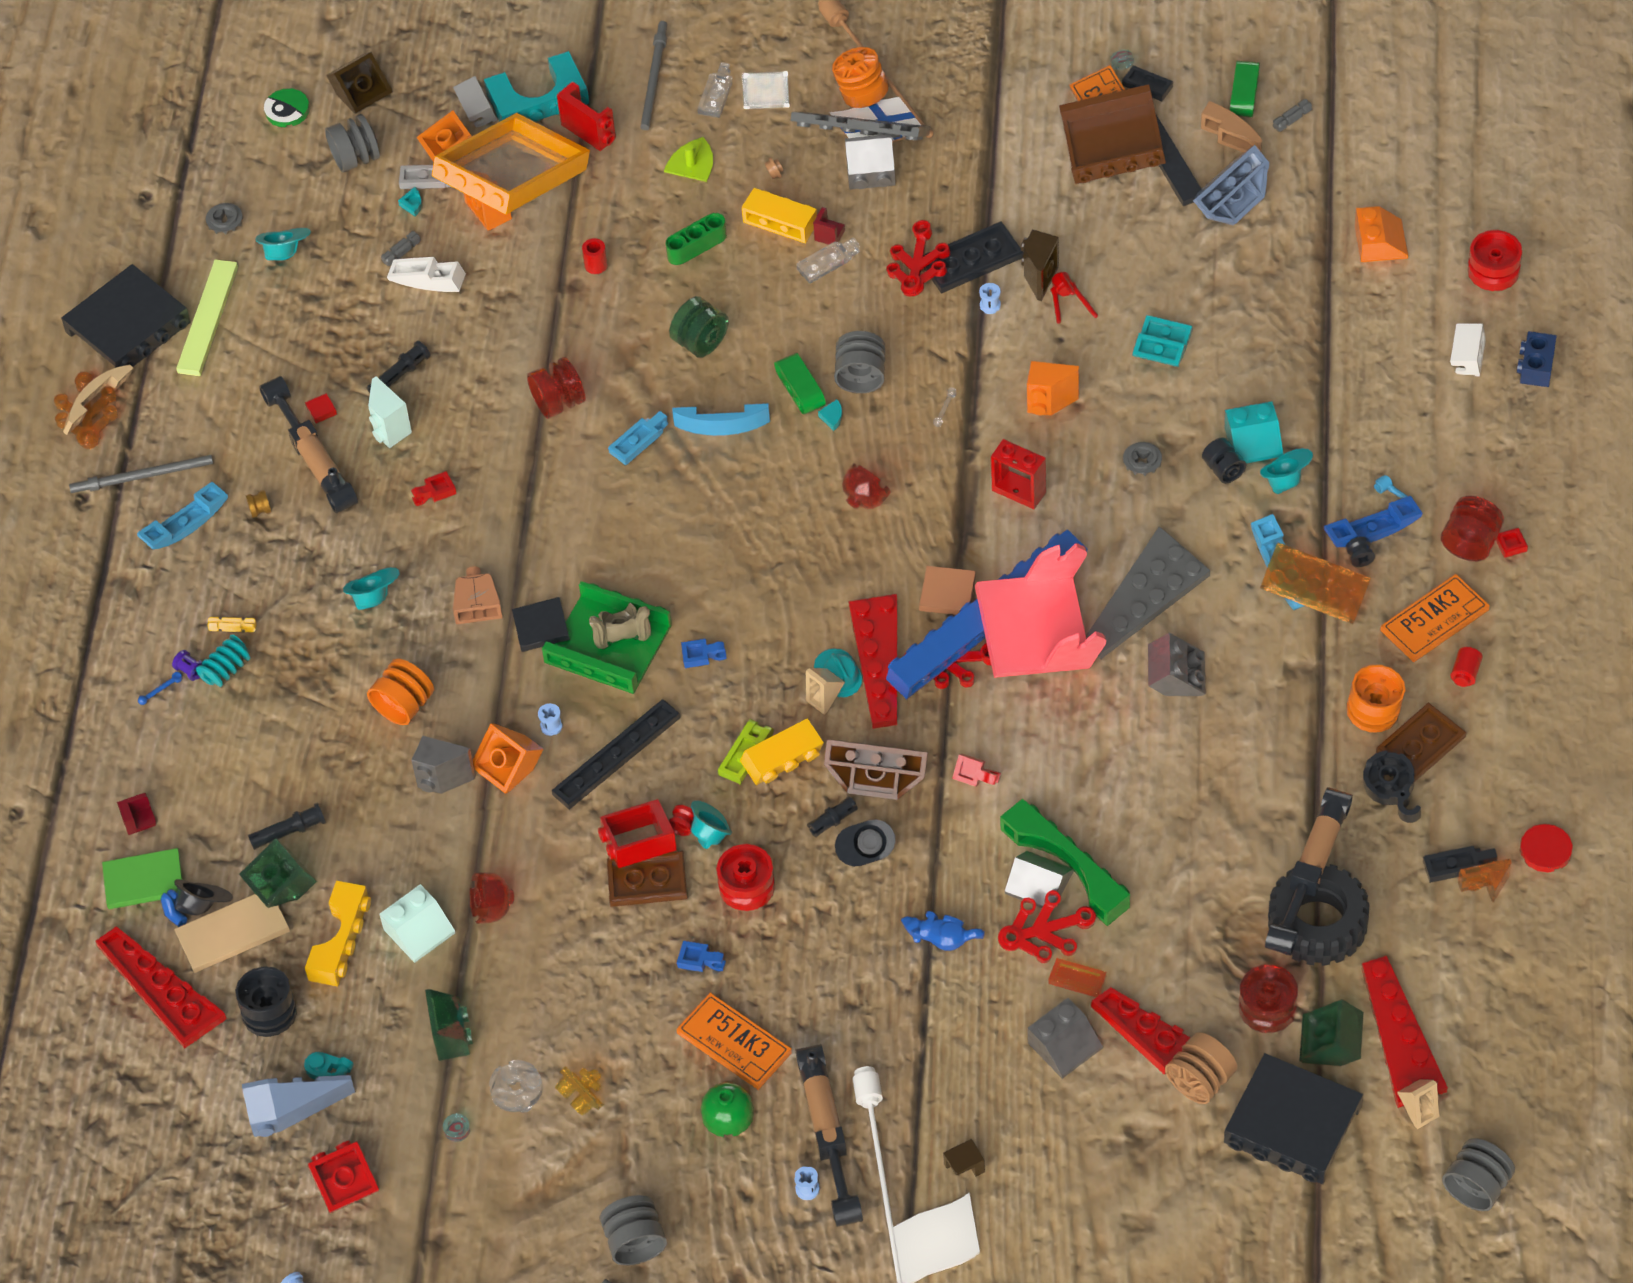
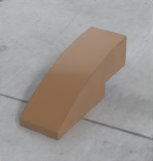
M1211 101L1208 102L1201 113V129L1217 134L1218 143L1246 152L1255 145L1262 153V139L1247 122L1228 109Z

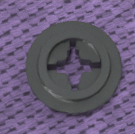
M231 203L218 204L212 207L206 215V223L209 230H214L216 234L223 232L225 235L230 230L235 232L236 227L241 226V220L243 219L241 209ZM224 215L227 217L226 223L222 222Z
M1134 443L1124 451L1123 463L1127 471H1133L1134 475L1141 473L1146 476L1147 473H1155L1156 469L1161 467L1162 454L1151 443ZM1138 457L1142 459L1147 458V463L1143 461L1138 462Z

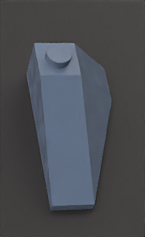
M351 1075L320 1076L311 1082L302 1081V1077H297L288 1083H278L277 1078L242 1084L249 1122L254 1137H267L273 1133L281 1132L355 1093Z

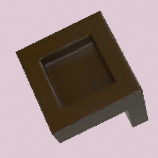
M972 1139L943 1152L945 1167L947 1169L951 1167L955 1175H960L970 1169L975 1177L985 1173V1160Z

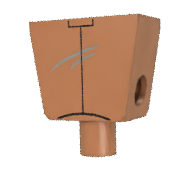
M477 566L467 568L466 576L456 579L453 602L456 625L503 618L500 601L491 574H481V569Z

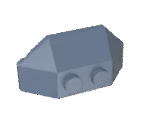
M1255 145L1252 146L1196 194L1193 202L1207 219L1235 225L1265 197L1267 170H1269L1268 160Z

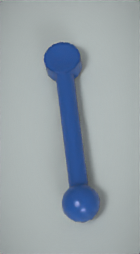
M173 673L171 679L147 695L140 696L138 703L145 705L148 699L172 683L181 682V673Z

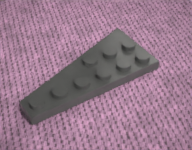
M797 111L791 112V121L797 122V126L810 127L811 124H817L819 129L833 130V127H841L842 131L855 132V129L860 130L862 135H878V132L883 135L891 134L892 138L904 135L905 139L923 140V136H929L930 126Z
M1159 526L1087 633L1086 639L1095 631L1105 635L1106 645L1098 655L1100 659L1104 658L1210 577V570Z

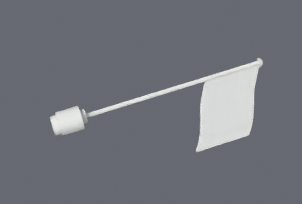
M870 1066L856 1069L854 1071L855 1076L853 1077L856 1103L869 1110L897 1283H914L927 1275L961 1265L980 1253L969 1193L950 1204L919 1213L893 1227L873 1108L883 1099L879 1074L875 1071V1068Z

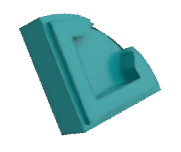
M415 187L398 200L399 206L414 217L421 210V196Z
M837 399L818 411V417L833 431L839 427L842 419V407Z

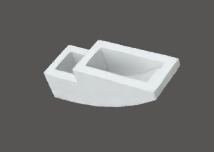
M434 257L394 259L387 278L390 281L418 289L459 292L466 273L459 262L438 263Z

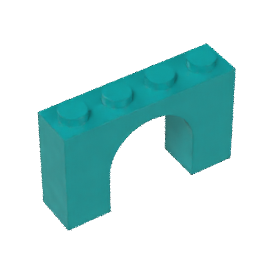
M567 51L548 58L549 71L555 86L549 93L540 97L529 98L516 93L505 72L485 78L486 95L499 122L515 113L534 122L559 114L557 94L572 81L579 85L581 102L585 105L589 104L587 87L570 52Z

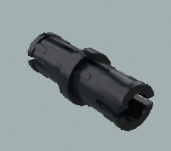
M848 796L836 806L825 809L821 816L807 824L811 834L814 837H818L830 827L838 826L842 819L858 810V807L854 806L856 805L855 801Z

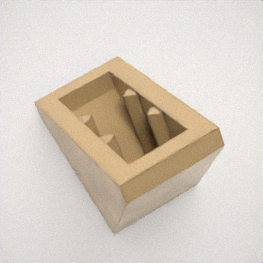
M809 668L806 670V701L825 715L845 682L827 668Z
M1419 1079L1397 1092L1413 1125L1417 1129L1440 1117L1437 1083L1434 1080Z

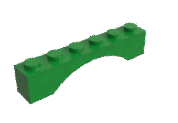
M1021 799L1000 816L1001 831L1018 846L1032 847L1058 857L1073 869L1085 888L1089 907L1094 910L1096 917L1106 926L1110 925L1130 908L1129 890L1123 884H1118L1113 880L1111 874L1105 868H1100L1094 863L1090 854L1082 852L1071 837L1064 836L1053 821L1046 820L1035 805Z

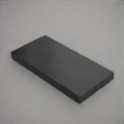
M1002 221L948 244L950 255L944 259L937 258L926 266L924 270L930 269L936 261H943L945 263L947 273L941 277L934 276L931 278L942 294L1022 259L1024 252L1021 251L1020 246Z

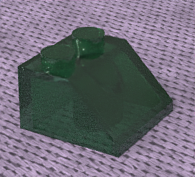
M276 838L239 873L242 879L268 908L298 900L317 882L291 850Z
M432 989L425 990L431 1031L438 1060L470 1055L468 1045L473 1044L471 1029H465L464 1023L469 1022L467 1006L462 1007L460 998Z
M1341 999L1303 1014L1299 1061L1307 1064L1343 1066L1361 1059L1364 1012Z

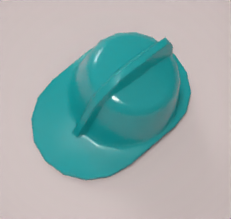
M295 228L280 232H266L257 235L255 240L262 244L267 260H286L296 253L298 241L309 236L311 230L308 228Z
M1304 448L1289 451L1272 463L1264 466L1260 470V475L1268 479L1275 494H1280L1300 483L1301 469L1312 461L1313 453L1309 449Z
M392 567L381 569L363 578L350 581L343 587V592L352 596L358 610L375 607L385 600L388 594V585L398 578L400 571Z
M829 649L820 653L815 659L814 668H827L845 682L837 697L852 696L861 687V672L848 652L842 649Z
M699 800L691 803L694 813L691 832L698 838L703 848L708 849L711 845H718L726 835L732 834L725 817L716 808Z

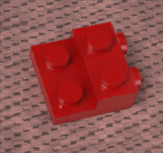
M350 1140L345 1141L335 1147L337 1151L326 1155L325 1151L316 1154L310 1158L312 1162L308 1163V1169L330 1214L379 1192V1188L357 1141L352 1144Z

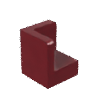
M822 207L813 222L815 241L836 247L845 232V224L829 220L827 208Z
M146 793L117 802L128 835L157 825Z

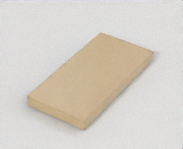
M270 888L174 929L194 973L290 932Z

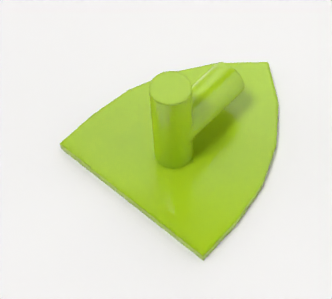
M701 137L681 146L667 162L664 172L707 182L713 168V153L710 145L704 137Z

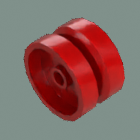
M1489 230L1478 234L1472 240L1468 261L1469 278L1478 287L1489 291H1502L1510 288L1517 282L1520 274V263L1523 253L1521 243L1512 234L1501 230Z
M741 844L726 850L719 858L716 867L720 896L728 906L736 910L750 911L756 910L768 903L774 894L775 880L772 860L765 850L756 845Z

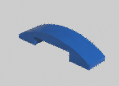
M1410 495L1389 503L1387 510L1350 523L1345 518L1325 525L1324 530L1336 547H1346L1350 540L1357 537H1366L1371 543L1402 530L1422 517L1423 513Z

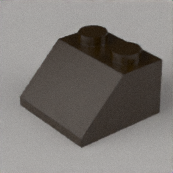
M372 52L364 53L326 75L337 96L354 114L393 92Z
M1032 229L1028 238L1025 237L1021 245V251H1024L1021 265L1024 266V277L1036 299L1042 301L1052 282V277L1059 268V237Z

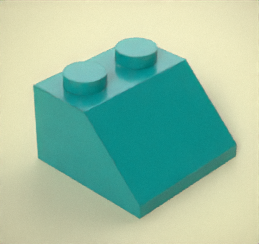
M1272 401L1225 410L1224 428L1228 441L1234 447L1235 452H1238L1246 463L1278 458L1283 455L1279 421Z

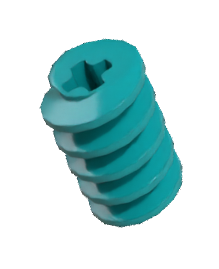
M231 634L229 639L224 640L223 646H218L216 652L211 653L209 659H205L202 662V666L196 667L197 674L207 684H215L218 687H222L223 682L220 678L228 681L230 679L228 671L232 674L237 673L234 665L241 668L244 666L241 658L246 661L251 659L245 644L234 634Z

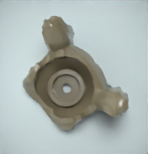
M629 603L628 607L621 612L611 614L602 611L598 614L599 618L591 616L589 624L593 630L594 644L597 648L605 649L611 646L613 642L622 639L633 638L646 641L651 636V627L648 619L650 609L643 606L637 611L636 607Z

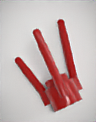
M1059 272L1052 277L1054 287L1050 291L1053 295L1056 322L1058 324L1061 323L1058 295L1065 297L1070 294H1076L1094 318L1098 317V314L1079 291L1075 282H1072L1067 272Z

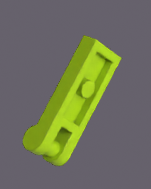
M750 719L718 768V775L741 785L748 774L740 762L744 751L772 737L774 729L769 726L762 727L758 725L757 721Z

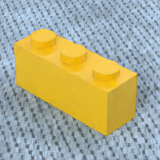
M753 188L742 206V217L744 223L806 244L814 231L813 222L817 217V209L810 205L792 201L786 197L783 198L771 194L765 190Z
M807 718L745 750L740 762L755 785L762 782L767 784L776 779L779 773L793 771L799 766L800 762L804 760L810 762L820 755L819 751L824 742Z

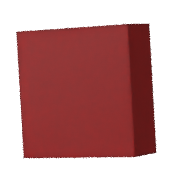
M327 393L305 402V406L315 424L337 415V411Z
M1519 528L1495 534V540L1504 558L1527 552L1528 545Z

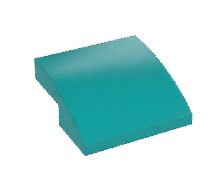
M1146 315L1142 331L1138 334L1132 355L1179 367L1193 328L1190 325Z

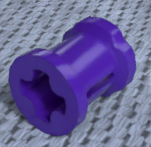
M182 650L174 657L172 667L177 671H183L187 674L188 679L194 681L200 678L197 671L195 672L194 670H196L197 666H202L203 661L195 660L190 656V652Z

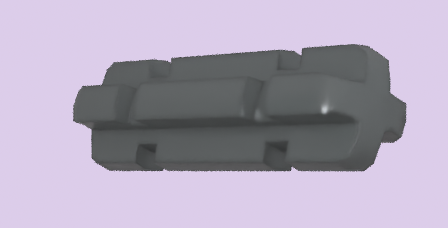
M1303 99L1297 103L1298 105L1293 106L1284 112L1282 116L1274 119V129L1281 132L1287 126H1290L1303 117V115L1312 110L1311 102Z
M415 231L407 234V238H402L392 246L390 252L387 250L381 255L382 262L387 266H391L394 259L401 258L412 249L411 246L414 247L421 241L419 234Z

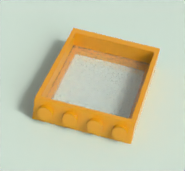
M515 113L436 155L432 176L504 214H508L584 172L587 169L590 150Z

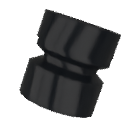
M1222 437L1212 441L1202 452V459L1210 469H1213L1214 474L1224 484L1238 479L1247 467V463L1238 452H1235L1234 447L1226 438Z

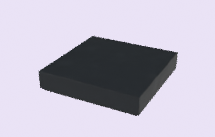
M560 597L512 609L522 652L543 647L546 641L555 644L570 640Z

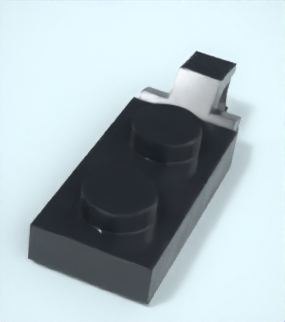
M1469 846L1423 856V864L1429 883L1483 872L1487 867L1497 865L1498 856L1495 848L1481 851L1480 848Z

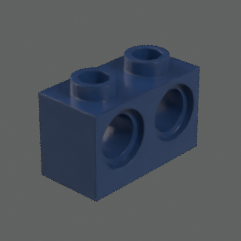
M1528 331L1527 340H1522L1520 355H1524V359H1519L1517 373L1521 374L1520 384L1549 387L1557 335Z

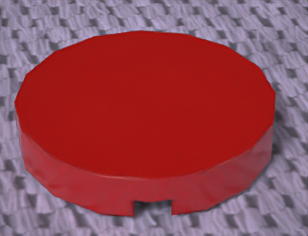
M1540 824L1531 827L1525 832L1521 839L1520 853L1529 867L1540 872L1549 873L1554 872L1555 869L1560 867L1562 869L1571 859L1573 844L1570 836L1563 829L1555 825Z

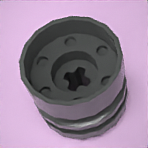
M363 114L355 116L356 123L352 118L347 119V131L341 123L325 128L328 146L337 166L343 173L358 166L356 156H359L364 164L369 163V156L372 160L380 158L375 133Z
M853 331L839 337L836 342L834 377L835 382L840 388L852 393H869L882 386L884 383L886 351L885 342L882 338L867 331Z
M1472 1138L1464 1143L1462 1150L1457 1154V1160L1451 1163L1443 1175L1442 1183L1450 1195L1461 1204L1474 1210L1489 1211L1501 1195V1189L1505 1188L1508 1180L1513 1177L1515 1166L1509 1156L1496 1145L1486 1140Z
M636 1195L619 1199L609 1204L599 1216L605 1237L608 1238L607 1242L612 1259L618 1265H636L649 1261L664 1251L667 1245L662 1225L658 1222L659 1218L654 1202L648 1196Z

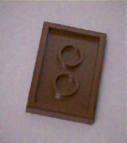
M1428 702L1377 747L1376 753L1388 750V753L1404 754L1413 765L1414 782H1416L1466 737V731Z
M684 851L670 852L622 868H618L614 859L610 860L607 858L610 907L687 900Z

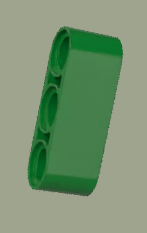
M1236 62L1230 111L1237 116L1253 118L1259 78V62Z
M711 213L669 236L666 239V252L669 263L673 265L684 264L722 243L727 237L724 216L720 213Z
M798 353L774 362L778 377L803 415L826 406L823 392Z

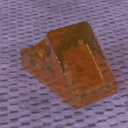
M1505 859L1461 869L1458 879L1461 892L1467 890L1477 891L1486 886L1493 903L1510 876L1511 860Z

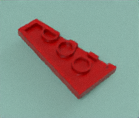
M1112 987L1094 998L1091 1002V1007L1164 1075L1166 1074L1165 1066L1178 1052H1182V1047L1191 1038L1184 1034V1030L1176 1025L1172 1027L1160 1020L1161 1016L1154 1012H1146L1139 1007V1003Z

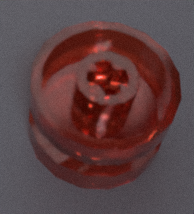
M1260 965L1248 971L1240 983L1239 1013L1243 1022L1251 1029L1261 1033H1275L1288 1027L1293 1022L1297 1012L1298 985L1294 976L1285 968L1276 965Z

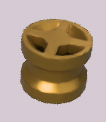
M265 490L259 491L256 495H246L252 518L258 517L263 512L266 514L271 513Z

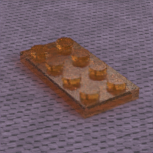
M1277 542L1260 589L1353 624L1371 578Z

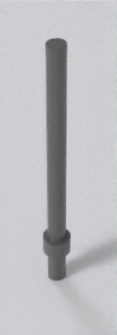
M665 21L659 22L657 34L654 35L653 39L654 52L640 126L642 130H649L663 48L666 47L667 22Z
M212 455L100 478L97 476L88 477L86 481L69 484L70 492L75 493L85 490L92 492L100 490V487L211 465L213 464Z

